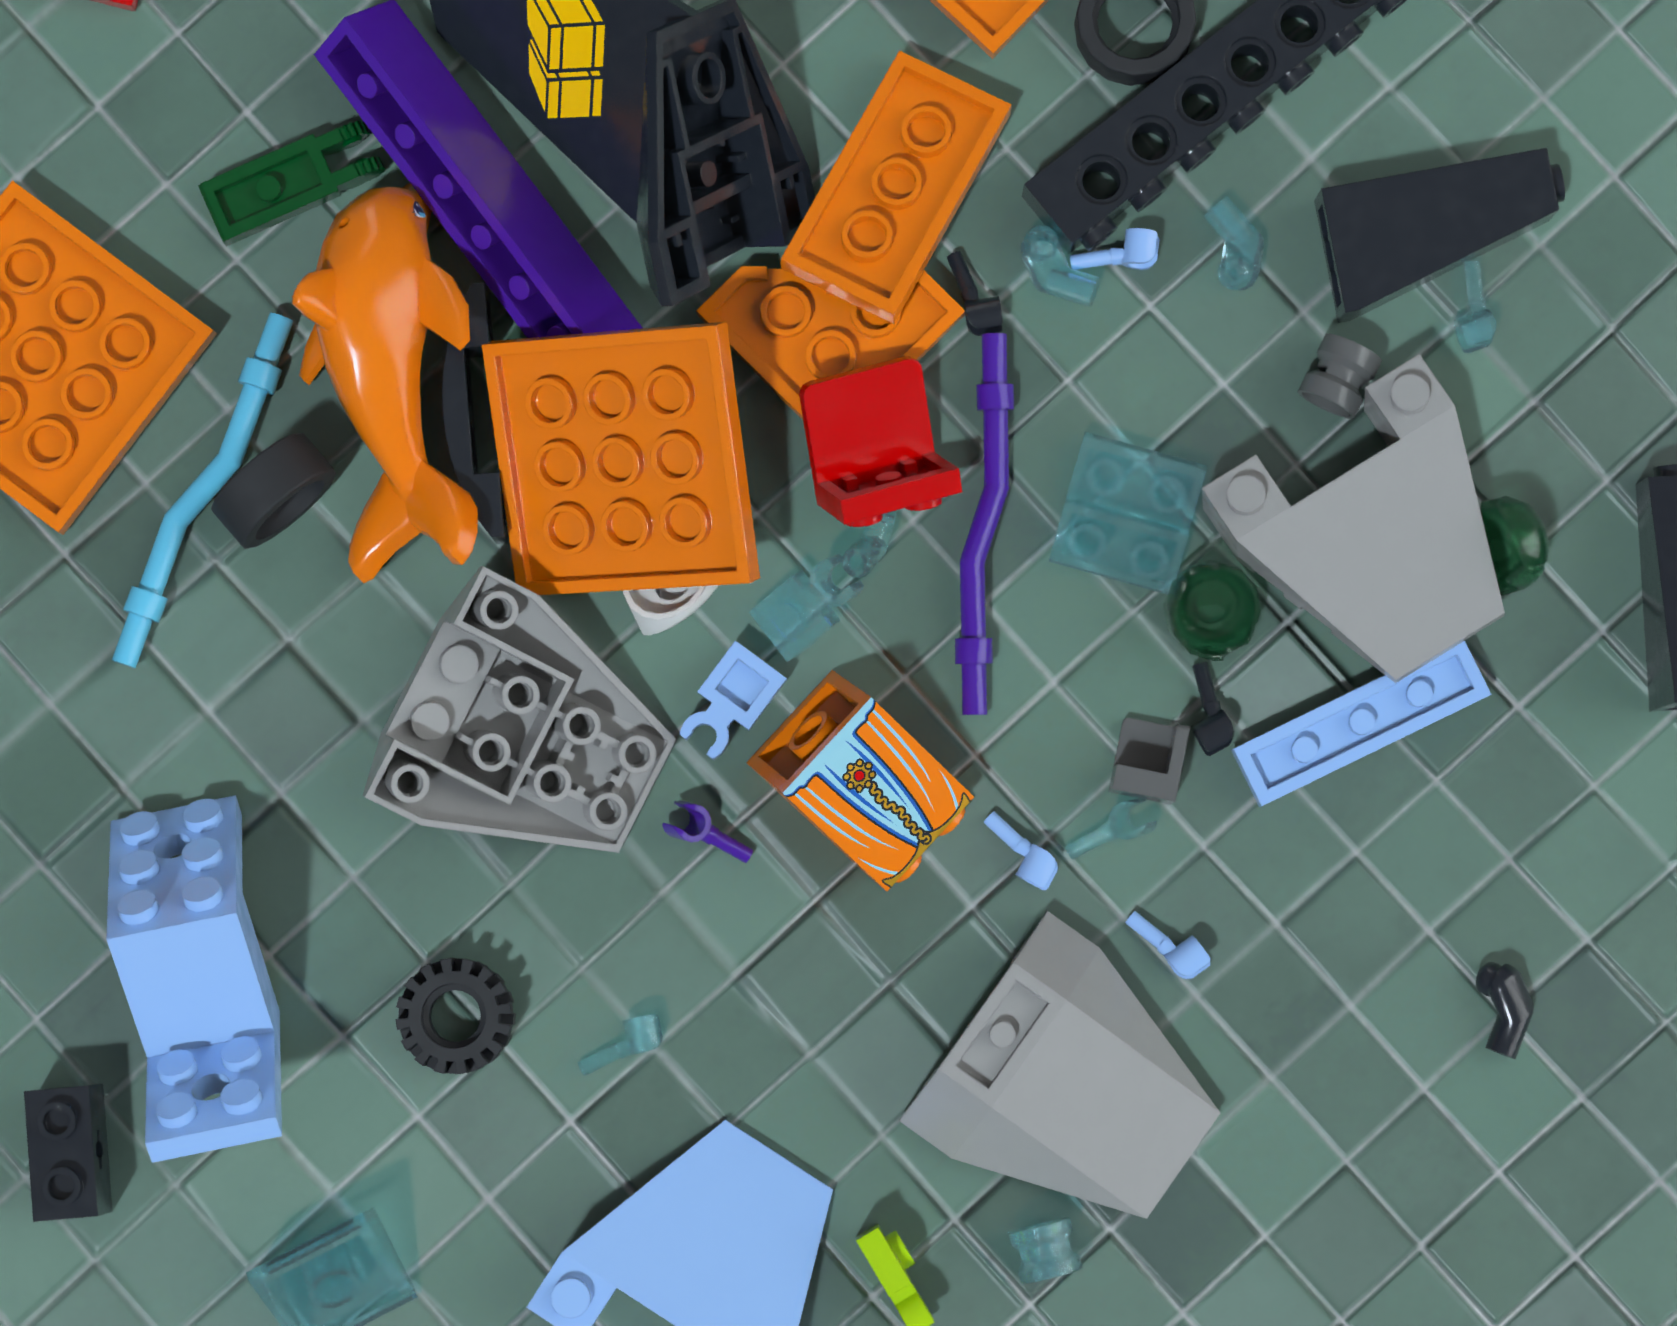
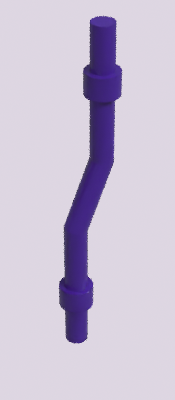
M1006 333L982 334L983 384L976 385L977 411H983L984 487L960 558L961 638L955 639V664H961L962 715H987V664H993L992 638H986L985 562L1009 490L1008 411L1014 410V384H1008Z

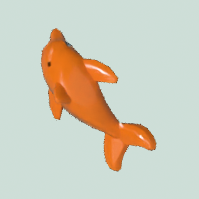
M410 182L402 188L381 187L370 189L358 195L336 214L323 241L316 271L308 273L300 281L292 296V304L305 317L315 323L304 349L299 376L310 385L322 367L326 366L341 405L358 435L384 470L360 515L349 545V566L363 583L374 579L390 557L420 533L438 543L443 554L453 564L463 565L473 551L478 533V509L471 494L429 465L425 452L421 425L420 373L421 357L427 329L461 351L470 341L469 305L454 277L431 260L427 231L432 211Z

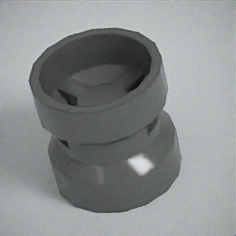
M1325 334L1317 350L1319 358L1317 367L1319 369L1305 375L1297 392L1301 397L1323 410L1340 417L1354 419L1363 402L1358 389L1362 388L1365 382L1374 379L1382 359L1373 351L1352 340L1335 334Z

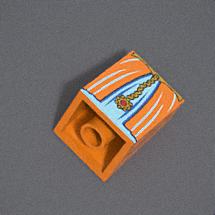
M833 670L746 762L885 891H888L895 883L906 880L916 871L920 865L922 853L938 836L948 834L960 823L965 814V807L974 798L960 782L872 697Z

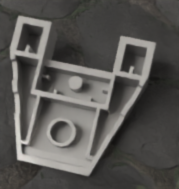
M1420 354L1365 387L1364 412L1388 447L1292 506L1289 504L1257 455H1254L1202 487L1203 510L1236 560L1251 572H1257L1283 592L1287 600L1300 610L1302 608L1327 626L1331 630V634L1395 683L1505 615L1456 407Z

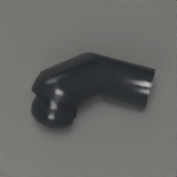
M1488 962L1477 973L1476 987L1480 993L1491 997L1498 1016L1485 1048L1503 1056L1516 1059L1533 1015L1534 1004L1522 975L1516 968L1510 964L1501 966L1495 962Z

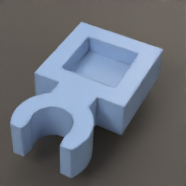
M735 640L697 691L711 705L706 711L697 712L689 716L681 727L680 736L688 740L697 727L702 725L712 727L716 731L717 737L714 745L708 750L707 756L712 760L717 759L725 752L729 744L728 728L735 720L750 731L783 687L787 678Z

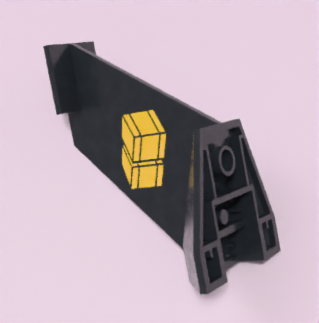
M430 0L437 33L637 223L650 288L662 307L674 306L710 287L707 267L745 247H784L789 245L815 199L810 169L736 0H719L698 10H695L681 0Z

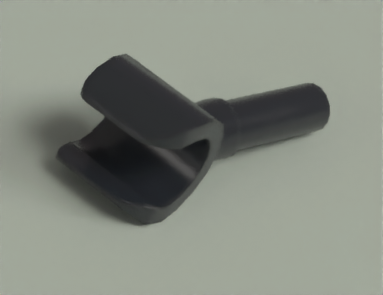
M961 251L951 253L947 256V260L962 292L961 296L964 301L968 331L976 336H982V334L1001 333L1003 318L999 296L979 299L977 286Z
M1201 662L1193 665L1192 668L1202 707L1208 717L1192 725L1191 728L1205 755L1211 756L1231 744L1233 726L1225 711L1221 709L1220 701L1217 700L1208 663Z

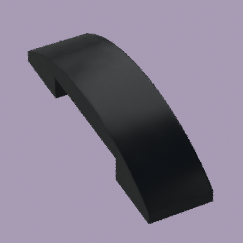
M485 283L471 284L464 297L469 305L470 341L461 351L449 342L447 345L442 386L443 418L449 453L458 482L462 488L471 494L478 509L479 522L496 544L509 543L500 473L479 474L470 358L483 357L482 344L494 340L490 293Z

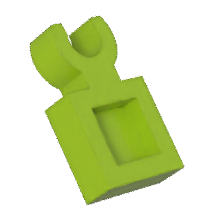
M876 1224L856 1236L857 1244L906 1326H930L935 1323L933 1316L906 1272L907 1268L916 1263L898 1232L895 1230L885 1236L879 1224Z

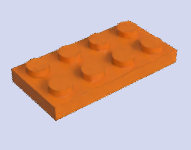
M899 50L782 255L781 269L894 324L1011 115L1012 104Z

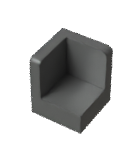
M1133 718L1124 719L1121 725L1108 792L1169 805L1173 804L1176 801L1190 726L1177 724L1172 727Z

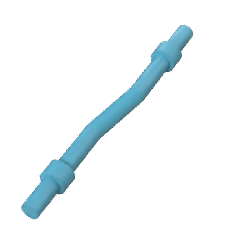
M269 313L254 357L246 358L238 382L243 387L219 453L164 514L139 586H131L123 608L124 611L128 612V616L112 661L136 668L152 622H160L168 599L162 595L187 527L242 465L267 394L274 395L282 373V370L277 366L293 320L276 313Z

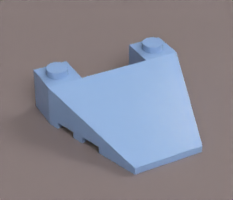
M725 1119L562 1251L526 1308L554 1326H593L618 1288L674 1326H799L833 1189Z

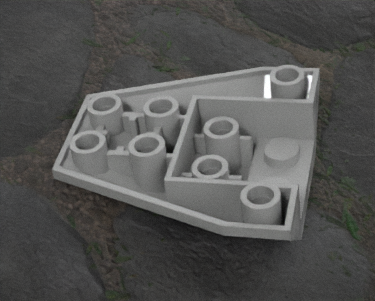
M480 566L439 619L380 735L363 796L421 826L619 853L676 738L539 595L484 566Z
M1047 911L1011 961V965L938 1069L936 1068L899 1121L951 1159L1147 1219L1216 1121L1220 1111L1102 950Z

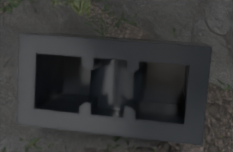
M103 1084L24 1091L33 1222L94 1217L112 1212Z

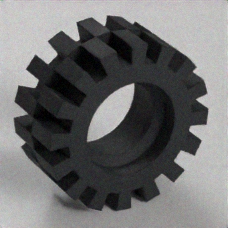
M441 959L438 962L429 963L422 967L420 972L414 977H410L404 985L406 989L403 995L399 996L396 1006L399 1008L398 1019H395L396 1027L401 1032L403 1038L401 1043L406 1051L409 1050L415 1056L414 1060L422 1066H427L434 1069L433 1071L442 1074L469 1073L493 1062L500 1056L503 1048L508 1045L512 1037L510 1035L513 1025H515L516 1013L513 1012L512 1005L514 1000L511 991H508L504 985L505 981L498 973L490 970L488 966L468 959ZM454 990L463 991L471 995L478 1003L481 1013L480 1024L475 1033L468 1039L459 1042L449 1041L441 1037L434 1029L431 1019L432 1008L437 999L443 994Z

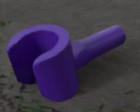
M682 800L674 802L677 806L688 811L690 821L684 830L674 825L663 823V829L669 836L688 842H699L702 840L744 863L748 862L753 849L719 831V828L712 825L709 812L703 806Z

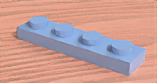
M1463 641L1397 683L1384 675L1231 751L1258 806L1261 807L1492 694L1466 642Z

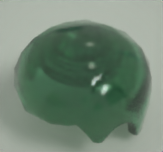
M1510 496L1482 501L1480 511L1501 596L1532 586L1545 570V563L1548 561L1549 541L1543 521L1529 503Z
M1215 560L1194 564L1181 572L1172 581L1163 603L1167 630L1179 646L1191 655L1211 661H1223L1224 657L1229 653L1249 644L1261 611L1257 587L1248 576L1237 566Z

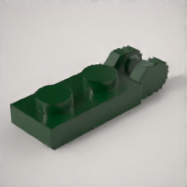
M364 121L350 122L318 137L311 134L198 185L226 247L341 196L340 191L353 189L377 178V176L385 172L384 165L378 156L362 158L333 173L324 157L325 155L336 154L352 148L369 136V132Z

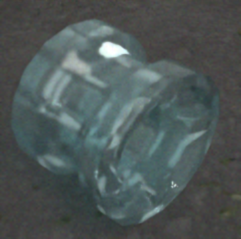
M1070 1217L1044 1221L1008 1232L1011 1246L1020 1252L1022 1264L1018 1269L1021 1284L1055 1278L1083 1268L1079 1254L1071 1250L1069 1236L1073 1228Z

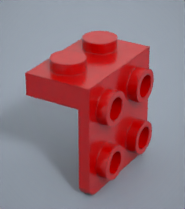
M903 356L808 381L800 388L799 398L817 505L844 525L846 524L850 527L870 526L880 522L883 519V514L903 508L911 511L932 509L942 503L943 497L963 492L959 468L935 453L922 366L916 359L910 356Z

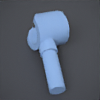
M1129 228L1125 232L1123 248H1110L1070 255L1072 270L1113 264V266L1123 265L1139 270L1149 269L1157 261L1160 239L1154 230Z
M993 811L985 819L984 824L1014 852L1024 857L1015 875L1041 890H1047L1058 871V864L1055 858L1048 851L1030 843L1026 838L1019 835Z
M1136 911L1125 922L1157 948V951L1164 956L1174 973L1180 978L1192 979L1210 966L1209 955L1193 935L1175 946L1168 936Z

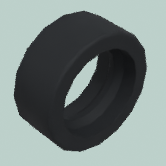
M1080 0L1074 21L1077 47L1089 67L1109 81L1128 86L1153 83L1181 61L1188 52L1196 24L1194 0H1164L1170 9L1172 19L1169 39L1160 50L1150 56L1134 59L1115 53L1106 46L1099 34L1097 18L1100 7L1105 0Z
M304 433L291 434L275 442L243 466L217 494L211 510L244 549L254 548L272 539L305 514L330 487L336 472Z

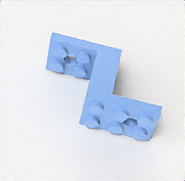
M236 795L215 800L200 799L185 806L156 812H136L126 818L112 820L110 824L106 940L147 1056L145 1145L151 1162L154 1163L281 1137L280 1010L243 896L242 814ZM221 1093L220 1096L215 1099L204 1100L205 1098L213 1094Z

